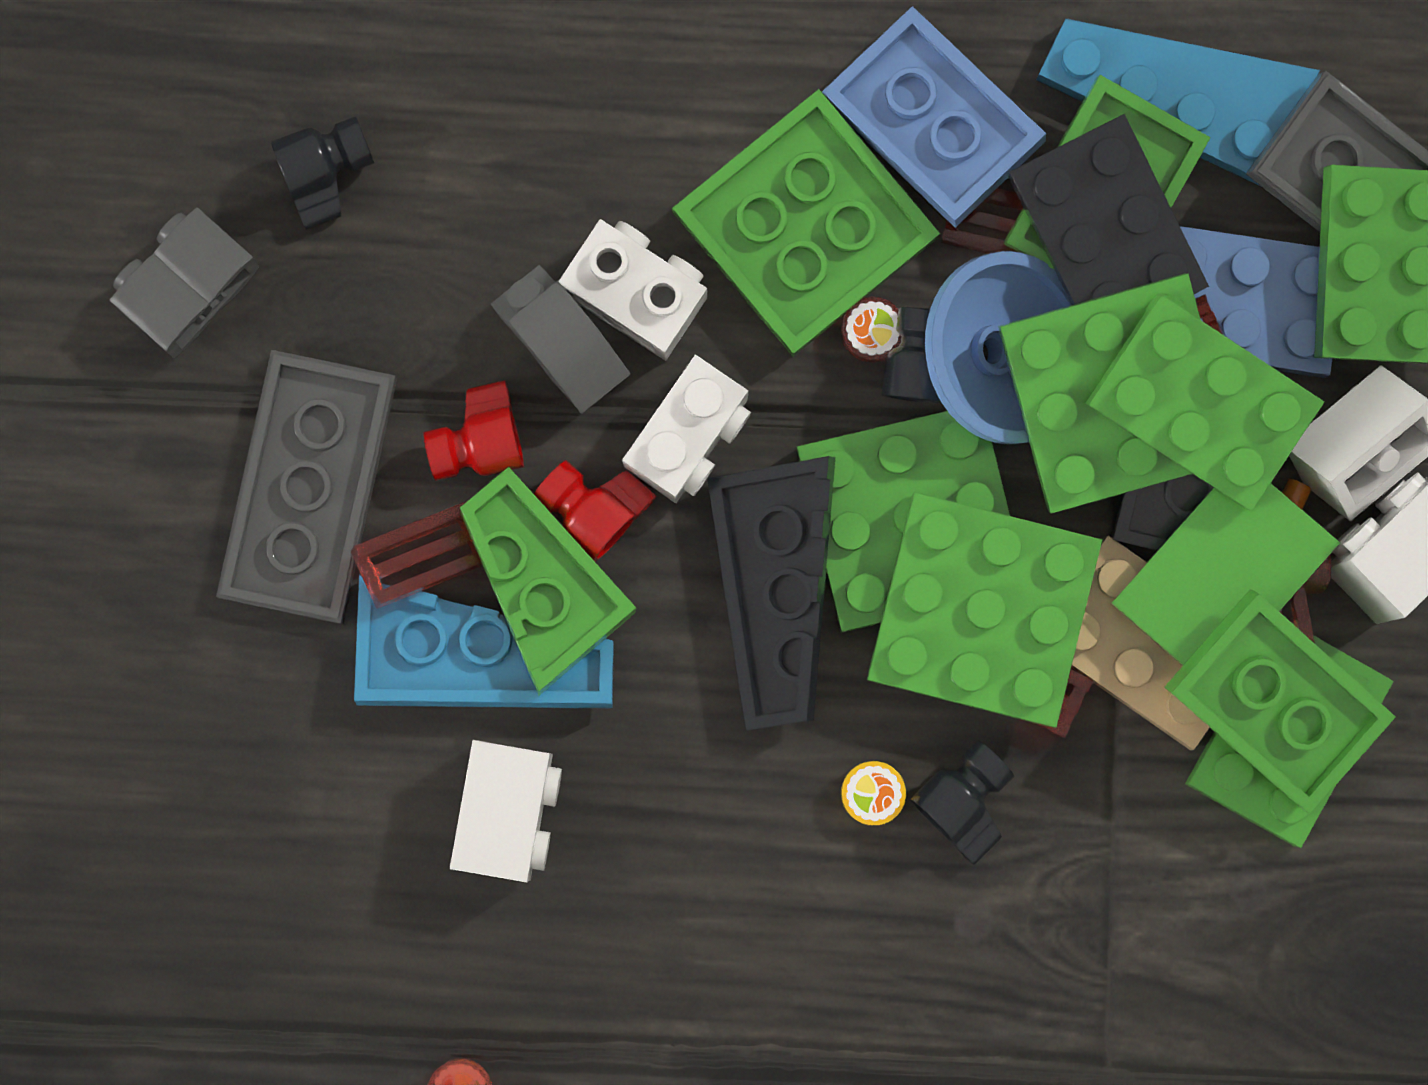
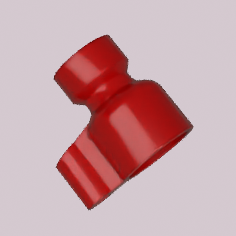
M506 380L467 389L465 422L460 430L452 431L448 427H441L424 431L427 458L435 481L455 477L462 468L466 467L472 468L476 473L483 476L501 473L508 467L511 470L524 467L521 443Z
M567 460L560 463L534 492V495L550 513L558 512L563 517V527L594 562L599 560L615 545L632 523L647 510L657 497L628 470L618 474L598 488H587L583 482V474Z

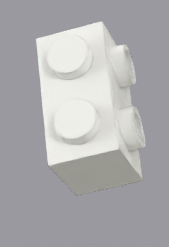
M600 219L559 280V283L577 304L666 361L707 300V288L699 283L703 278V274L691 264L675 255H672L668 262L647 250L646 248L650 240L629 224L618 221L613 228Z
M695 355L623 458L624 468L674 503L678 502L685 491L695 496L715 467V464L707 459L721 438L730 444L749 418L751 412L743 407L748 400V390Z
M1380 365L1308 426L1289 455L1301 480L1312 489L1311 491L1349 521H1352L1428 457V399Z
M476 740L472 741L450 869L521 882L531 880L532 869L544 871L551 832L540 831L544 805L556 806L562 774L561 768L551 767L553 754Z

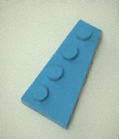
M1065 19L1036 80L1083 102L1096 77L1102 75L1211 137L1200 158L1259 185L1246 175L1247 171L1315 80L1320 70Z
M359 575L354 691L356 705L613 708V640L605 639L539 696L506 618L499 611L477 605L471 607L439 599L434 594L415 589L408 591L382 584L380 580Z

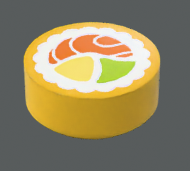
M869 761L855 766L848 772L842 783L841 799L845 810L856 821L867 825H882L893 820L902 810L906 799V788L901 775L892 766L883 762Z

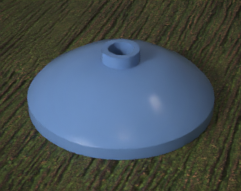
M1001 251L976 257L961 265L946 279L936 294L930 308L925 331V353L934 389L949 414L960 425L974 435L991 442L1001 444L1029 442L998 326L1071 305L1055 270L1050 268L1044 261L1028 254L1013 251ZM983 344H985L988 349L987 361L983 353Z

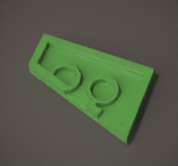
M510 467L506 468L460 507L461 516L536 691L540 696L636 612V607Z

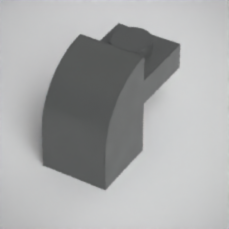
M540 265L515 282L510 289L491 303L499 317L527 347L552 382L581 414L630 375V372L582 308L558 281L555 282Z

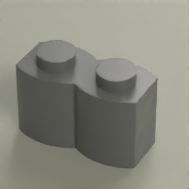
M198 207L187 216L182 212L176 214L163 226L157 236V241L160 245L154 254L144 262L140 259L132 261L119 273L113 284L117 291L110 300L173 359L199 336L216 313L240 292L260 267L245 249Z

